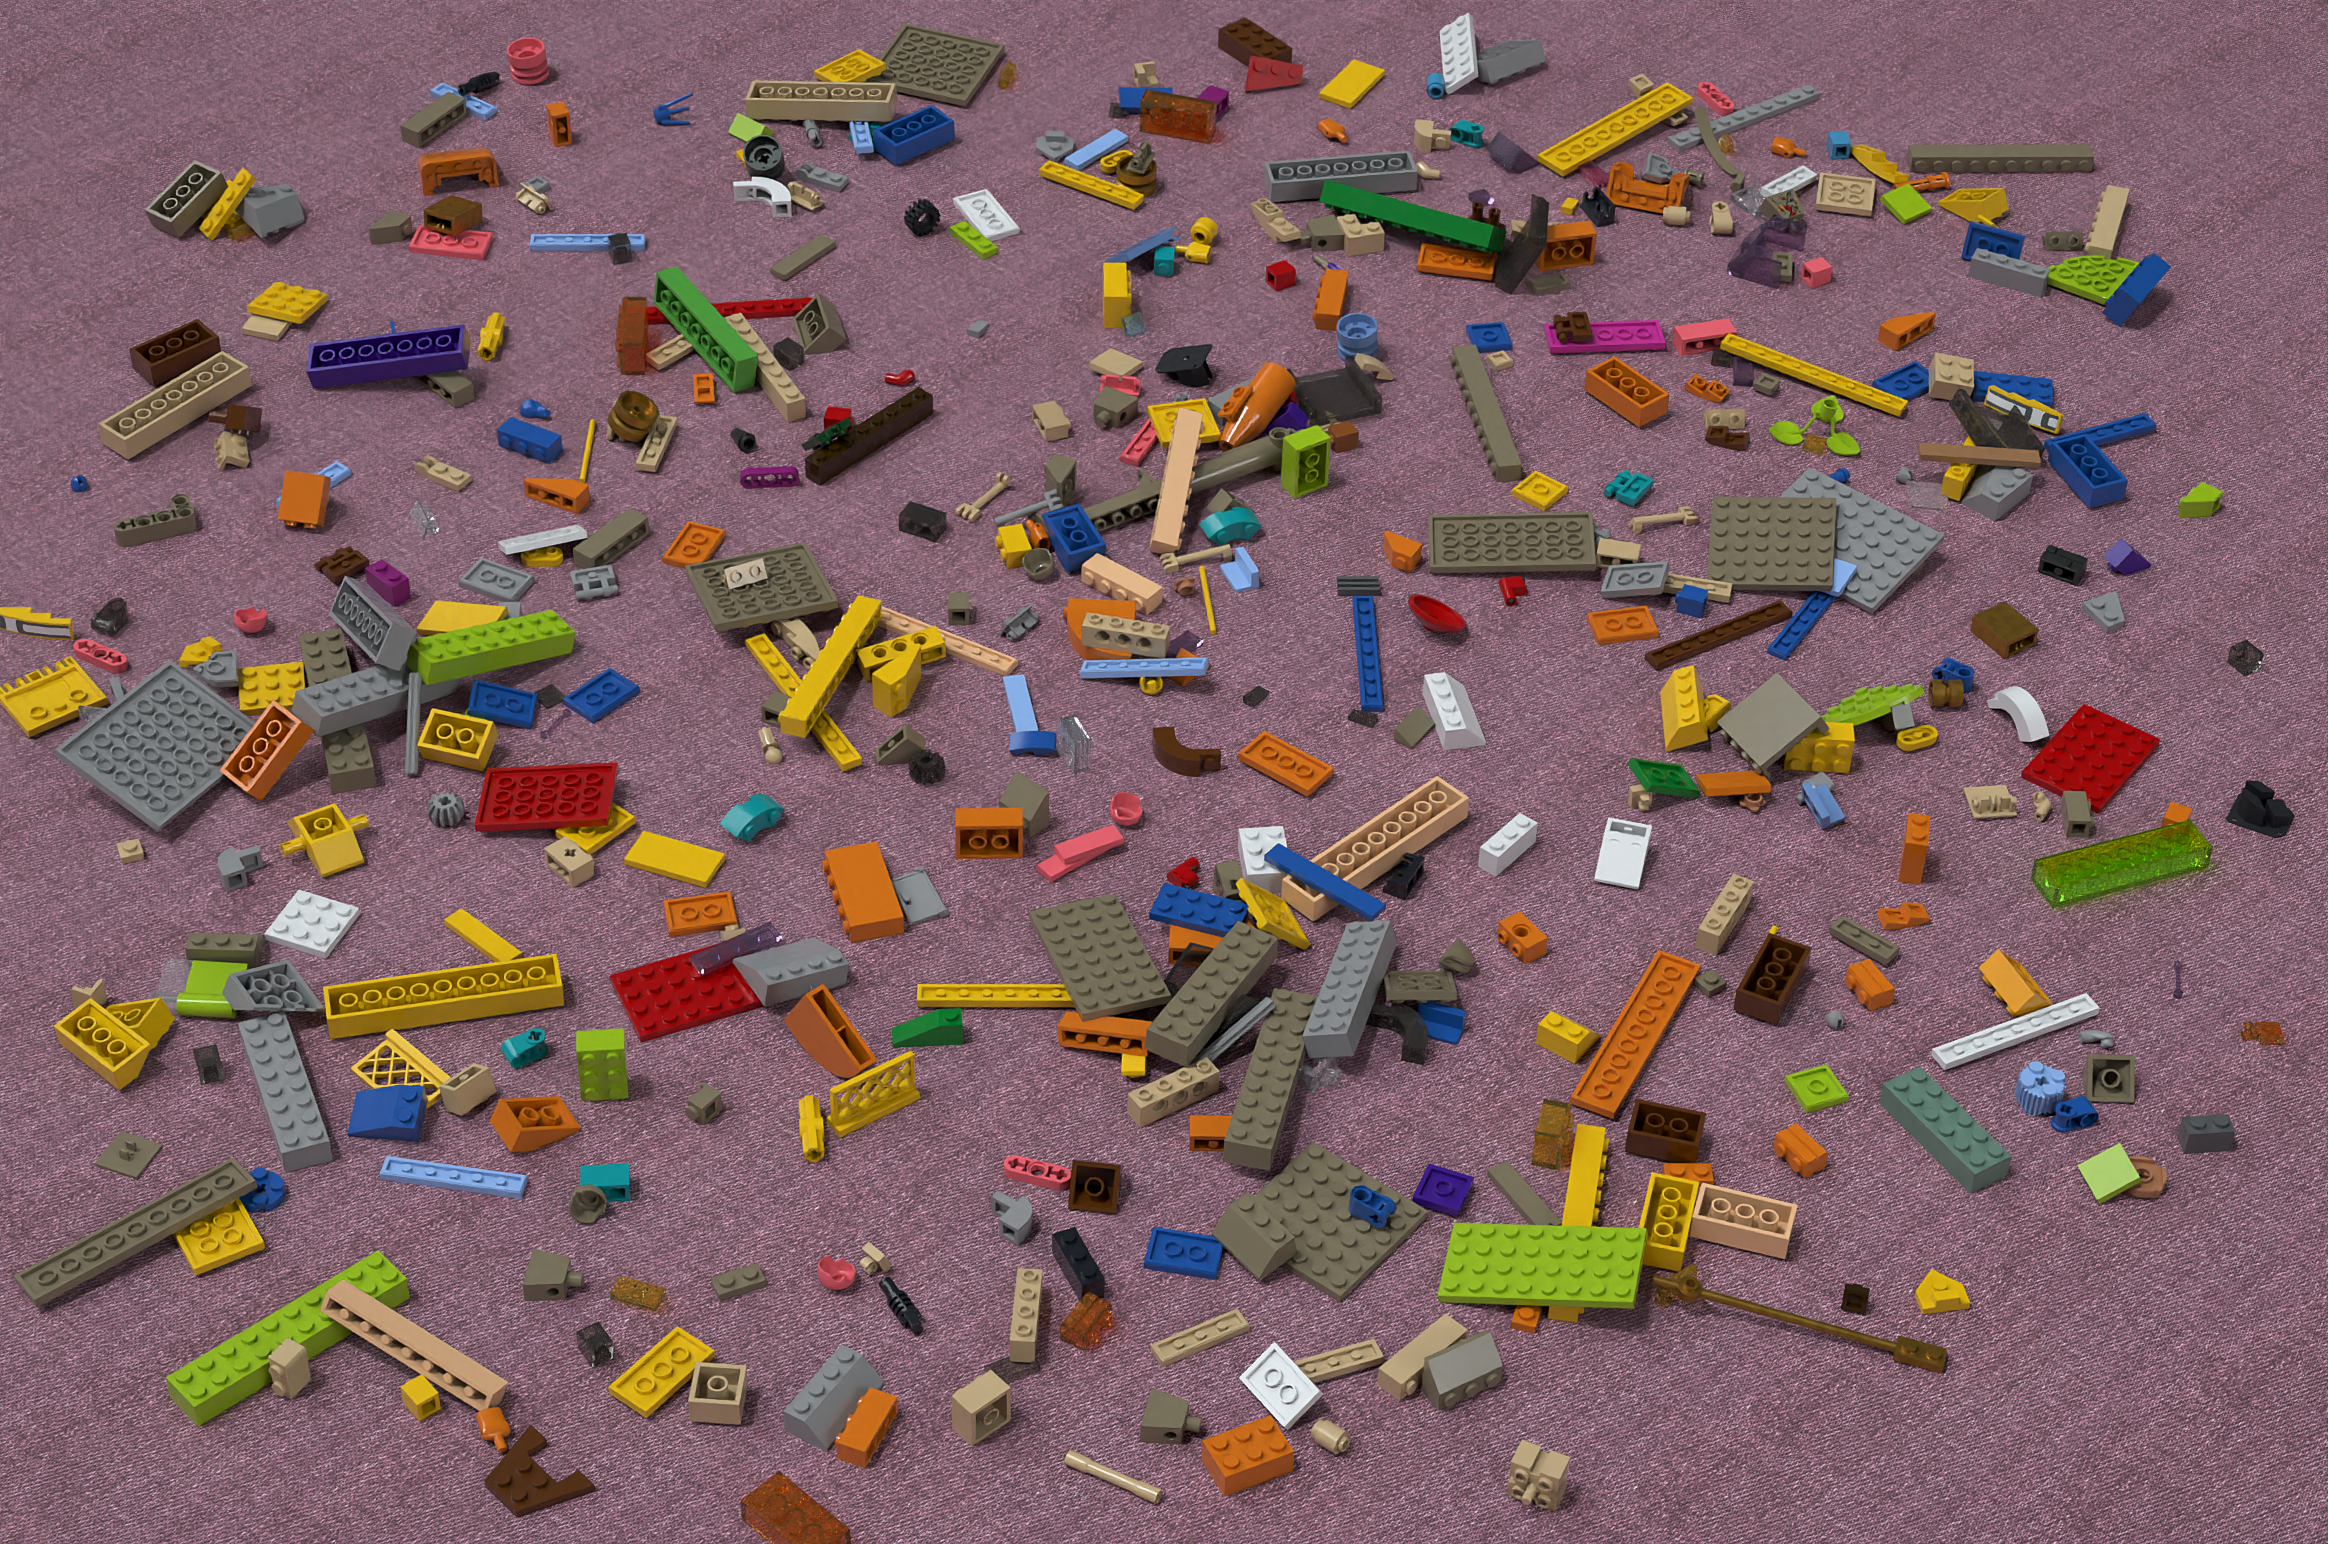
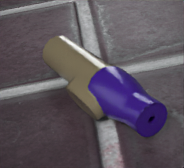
M1317 254L1312 256L1313 261L1321 265L1323 270H1326V268L1341 270L1335 264Z

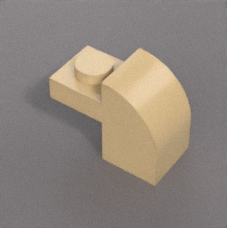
M1416 119L1414 144L1418 149L1431 153V149L1450 150L1451 131L1434 129V121Z

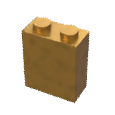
M453 195L424 209L425 228L453 236L482 222L481 203Z
M2005 601L1975 614L1971 626V632L2003 659L2036 645L2039 628Z

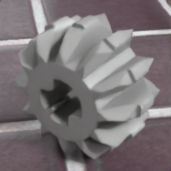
M450 791L445 794L439 792L438 796L432 795L431 800L427 804L429 820L434 825L441 824L442 828L445 825L452 827L453 823H460V819L465 814L464 801L457 793L451 794Z

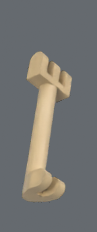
M998 472L996 475L997 484L972 505L961 504L956 509L955 514L958 516L962 515V518H968L971 522L977 520L980 517L979 509L1009 485L1011 481L1010 476H1004L1003 473Z
M1683 506L1678 508L1677 513L1633 517L1630 520L1629 527L1635 535H1638L1642 531V525L1682 520L1685 526L1697 524L1699 519L1690 506Z
M1227 544L1175 557L1174 552L1161 555L1160 560L1165 573L1179 571L1178 565L1221 554L1225 562L1232 561V552L1230 545Z

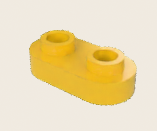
M1120 150L1103 157L1100 160V169L1107 174H1112L1116 172L1117 162L1122 157L1133 155V153L1128 150Z
M553 546L522 551L521 561L527 567H554L563 562V552L561 549Z
M1921 725L1903 730L1898 733L1896 744L1904 751H1912L1930 746L1936 742L1938 731L1930 725Z

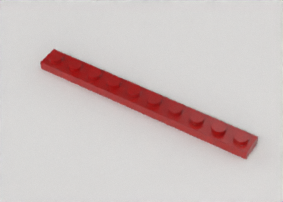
M813 298L766 299L763 301L711 303V305L716 308L722 317L742 313L745 319L793 317ZM657 307L621 309L623 327L672 324Z

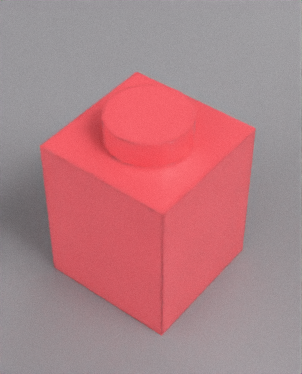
M1822 257L1804 262L1801 279L1811 288L1830 283L1833 267Z

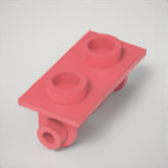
M1101 375L1099 393H1101L1105 386L1139 397L1141 379L1123 376L1122 381H1119V375Z

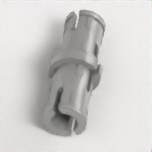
M810 119L805 120L803 123L806 130L805 135L810 140V144L813 147L814 143L816 147L820 146L822 139L820 138V130L815 125V121L811 119V122Z

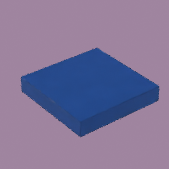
M1504 322L1466 325V333L1470 344L1476 345L1479 353L1512 350V342Z

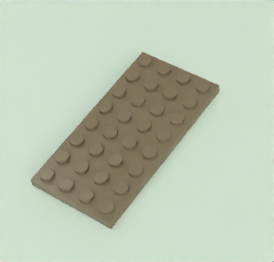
M1592 512L1428 515L1430 573L1596 570Z
M1106 894L1101 897L1082 899L1077 902L1062 903L1053 907L1029 911V919L1082 1022L1167 1004L1171 1001V994L1116 894Z

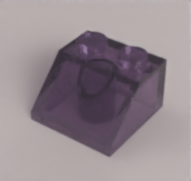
M1498 132L1486 148L1491 153L1489 157L1497 163L1499 161L1503 162L1501 166L1508 172L1512 169L1518 174L1540 164V162L1501 132Z

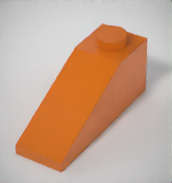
M1927 312L1894 317L1880 325L1878 341L1897 351L1934 328L1936 313Z
M525 478L523 480L526 497L578 514L590 502L589 485L574 479Z

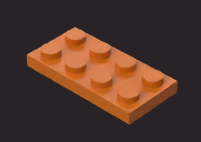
M1422 243L1416 271L1460 276L1462 278L1492 280L1497 252L1490 254L1480 250Z
M1263 731L1238 753V760L1307 797L1334 774V767L1266 731Z

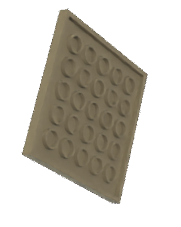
M905 23L879 58V60L886 63L887 70L881 72L878 76L866 79L867 83H896L897 92L966 107L1005 51V45Z
M1713 497L1707 579L1732 583L1731 590L1831 591L1833 584L1836 498Z
M806 542L685 565V573L715 632H726L733 628H746L753 624H766L774 620H786L794 616H806L814 612L830 611L834 608H839L838 599ZM763 558L767 579L733 589H728L727 582L723 583L721 576L724 575V569Z
M1314 1142L1254 1196L1295 1237L1297 1254L1280 1266L1338 1302H1341L1428 1218V1210ZM1357 1185L1367 1186L1395 1202L1397 1210L1394 1214L1389 1215L1384 1227H1374L1370 1223L1350 1214L1348 1206L1353 1187Z

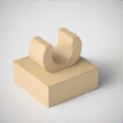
M1642 784L1630 786L1628 795L1630 808L1638 807L1640 811L1649 810L1648 805H1651L1653 793L1647 792Z
M870 1242L862 1248L866 1257L859 1264L867 1274L871 1276L877 1268L881 1269L884 1273L890 1269L891 1264L886 1256Z

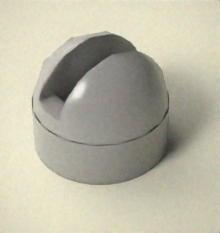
M1902 466L1896 480L1901 483H1909L1913 478V473L1909 468Z
M1842 1010L1834 1011L1824 1016L1826 1023L1832 1029L1841 1028L1845 1022Z

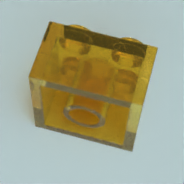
M1549 1099L1543 1100L1535 1131L1531 1165L1560 1171L1562 1161H1567L1569 1148L1566 1145H1571L1573 1131L1569 1130V1128L1573 1129L1575 1114H1571L1572 1104Z

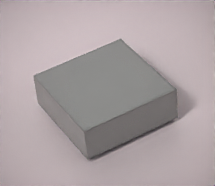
M538 176L524 183L527 187L529 185L532 186L538 194L550 189V182Z

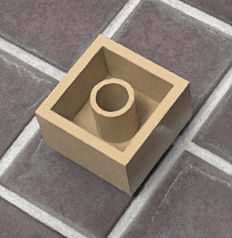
M1935 352L1929 367V396L1967 404L1974 388V360Z
M696 1362L688 1400L690 1421L741 1425L748 1387L747 1366Z
M992 1370L979 1375L973 1382L964 1388L958 1389L952 1395V1429L971 1446H974L1011 1420V1387Z

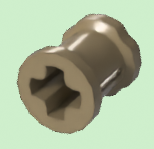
M1686 167L1683 173L1690 174L1689 183L1701 187L1705 172L1694 171L1690 167Z

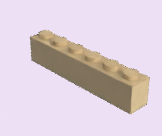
M2107 185L2106 192L2102 191L2084 253L2088 254L2087 256L2102 255L2104 259H2111L2130 189Z

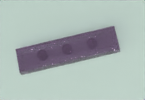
M768 922L690 956V963L702 976L732 963L734 958L753 954L781 942L782 936L772 923Z

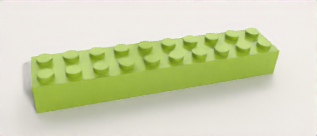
M377 1250L167 1376L166 1381L170 1398L199 1427L273 1382L272 1376L269 1373L268 1355H272L275 1348H279L278 1345H282L286 1338L304 1346L307 1349L306 1354L309 1360L353 1333V1331L320 1311L326 1292L344 1279L393 1309L410 1298L407 1278Z

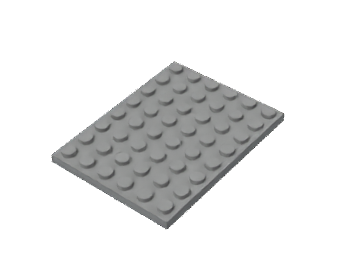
M1810 467L1780 496L1836 498L1834 558L1857 566L1856 573L1839 597L1871 614L1944 542V534Z
M169 660L58 746L54 751V756L159 832L226 777L219 770L254 726L255 722Z

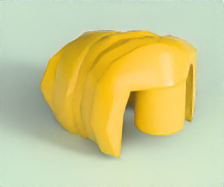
M1141 677V690L1150 695L1158 693L1163 687L1162 677Z

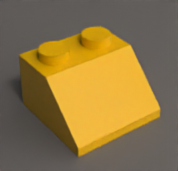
M1550 1011L1538 1024L1536 1044L1576 1064L1597 1042L1601 1034L1560 1013Z

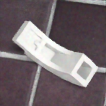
M752 177V181L733 182L734 202L761 201L767 203L772 208L773 217H792L790 192L780 182L764 177Z
M2013 686L1998 691L1994 694L1995 698L1987 700L1989 708H2001L2011 715L2016 724L2020 742H2032L2050 736L2039 705L2021 687Z

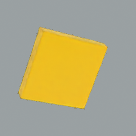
M1535 470L1512 489V496L1545 512L1568 492V486Z

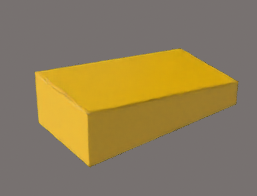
M1568 197L1561 206V213L1572 215L1579 200Z

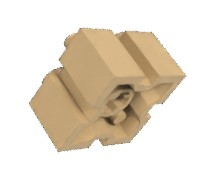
M1521 1440L1511 1460L1509 1473L1511 1477L1508 1481L1507 1495L1521 1500L1525 1505H1530L1532 1500H1535L1536 1505L1540 1508L1555 1512L1566 1490L1568 1478L1566 1474L1569 1470L1570 1457L1552 1450L1550 1453L1541 1451V1446Z

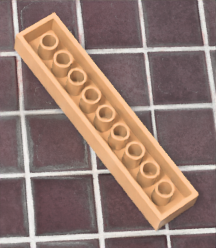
M1436 776L1310 861L1361 890L1401 861H1404L1403 855L1405 853L1414 854L1467 818L1469 797ZM1291 875L1282 879L1281 898L1313 922L1340 904Z

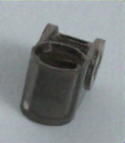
M123 598L111 599L93 616L91 620L92 630L103 631L109 637L115 636L130 620L126 601Z

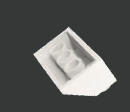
M1445 672L1424 675L1423 696L1431 718L1435 723L1443 749L1450 750L1486 745L1464 685Z

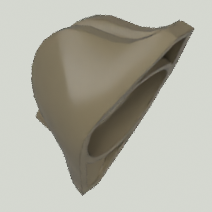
M1457 938L1443 953L1438 963L1439 967L1445 970L1468 973L1471 970L1470 965H1474L1476 960L1469 948Z

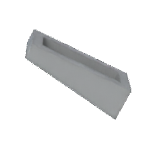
M978 319L968 328V336L979 338L988 328L989 322Z

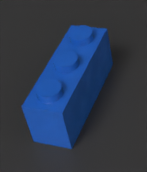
M510 417L497 429L499 446L550 464L563 451L560 434Z

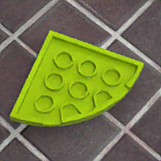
M2102 255L2073 257L2063 260L2062 264L2048 267L2050 272L2047 285L2055 286L2066 292H2071L2105 305V302L2136 268L2139 262L2117 257V260L2104 259Z
M1912 684L1902 687L1892 685L1887 688L1877 686L1872 689L1862 687L1855 690L1854 695L1842 699L1841 704L1829 708L1827 713L1821 715L1825 722L1853 723V726L1890 713V707L1900 704L1906 705L1925 692L1922 685L1913 686Z

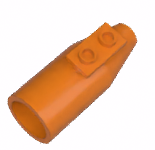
M1272 362L1264 363L1248 386H1238L1235 388L1228 401L1222 405V409L1217 415L1219 418L1227 420L1219 441V446L1225 452L1247 444L1260 435L1293 392L1296 382L1285 368Z

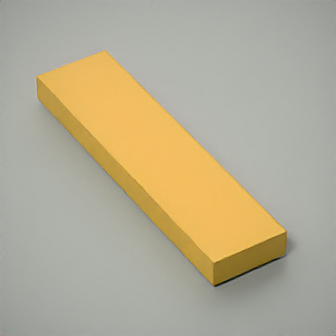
M462 908L444 919L446 927L494 962L523 958L521 951Z

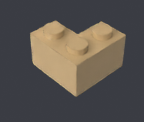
M1355 214L1337 217V222L1345 234L1344 251L1347 257L1383 251L1385 232L1379 222L1361 225Z

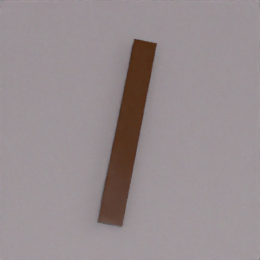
M1779 600L1645 653L1644 659L1656 671H1659L1792 617L1793 611Z

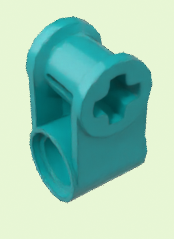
M1461 119L1449 129L1452 141L1471 148L1483 146L1482 133L1484 132V127L1482 125Z
M532 1028L502 1043L500 1050L512 1068H521L530 1062L546 1056L548 1047L544 1043L546 1040L545 1031L540 1028Z

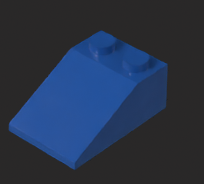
M1080 504L1042 514L1057 557L1067 573L1081 569L1082 565L1096 553L1105 557L1106 543Z
M399 1084L357 1092L347 1135L419 1142L428 1102L424 1086Z

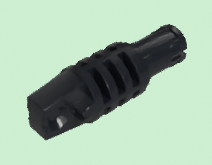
M494 71L470 78L467 83L458 85V93L461 96H465L469 93L477 94L491 89L499 84L500 74Z
M891 1277L883 1278L879 1282L880 1289L888 1298L887 1305L902 1326L907 1325L914 1335L923 1331L921 1321L919 1320L921 1313L907 1293L899 1290Z

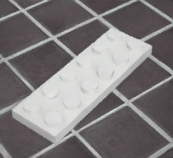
M1469 12L1464 16L1458 17L1456 21L1444 26L1440 30L1445 91L1449 95L1478 77L1473 17Z

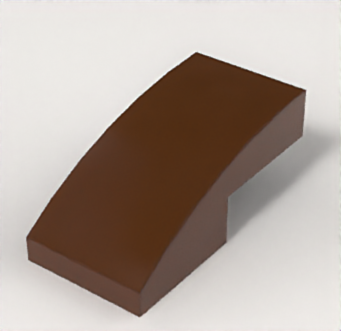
M1709 426L1705 436V441L1713 445L1740 451H1746L1750 440L1749 433H1729L1728 426Z

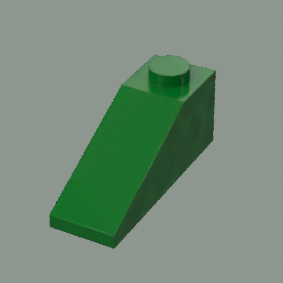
M961 1008L937 1009L892 1027L893 1048L963 1045Z

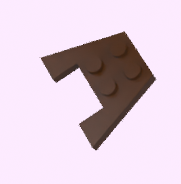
M532 1425L529 1426L485 1480V1487L517 1518L595 1491L594 1484L580 1470L575 1471L557 1483L530 1457L547 1446V1439Z

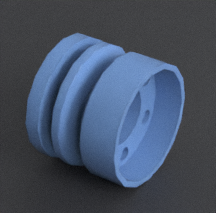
M1352 313L1343 316L1338 321L1337 353L1344 362L1357 364L1354 360L1357 353L1374 358L1377 356L1378 325L1372 316L1364 313Z

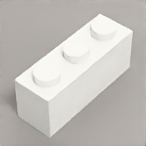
M1519 813L1480 847L1478 867L1494 876L1499 875L1536 842L1538 823Z

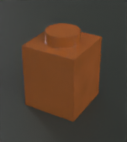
M1351 421L1328 426V436L1331 437L1330 447L1336 453L1358 448L1359 431Z

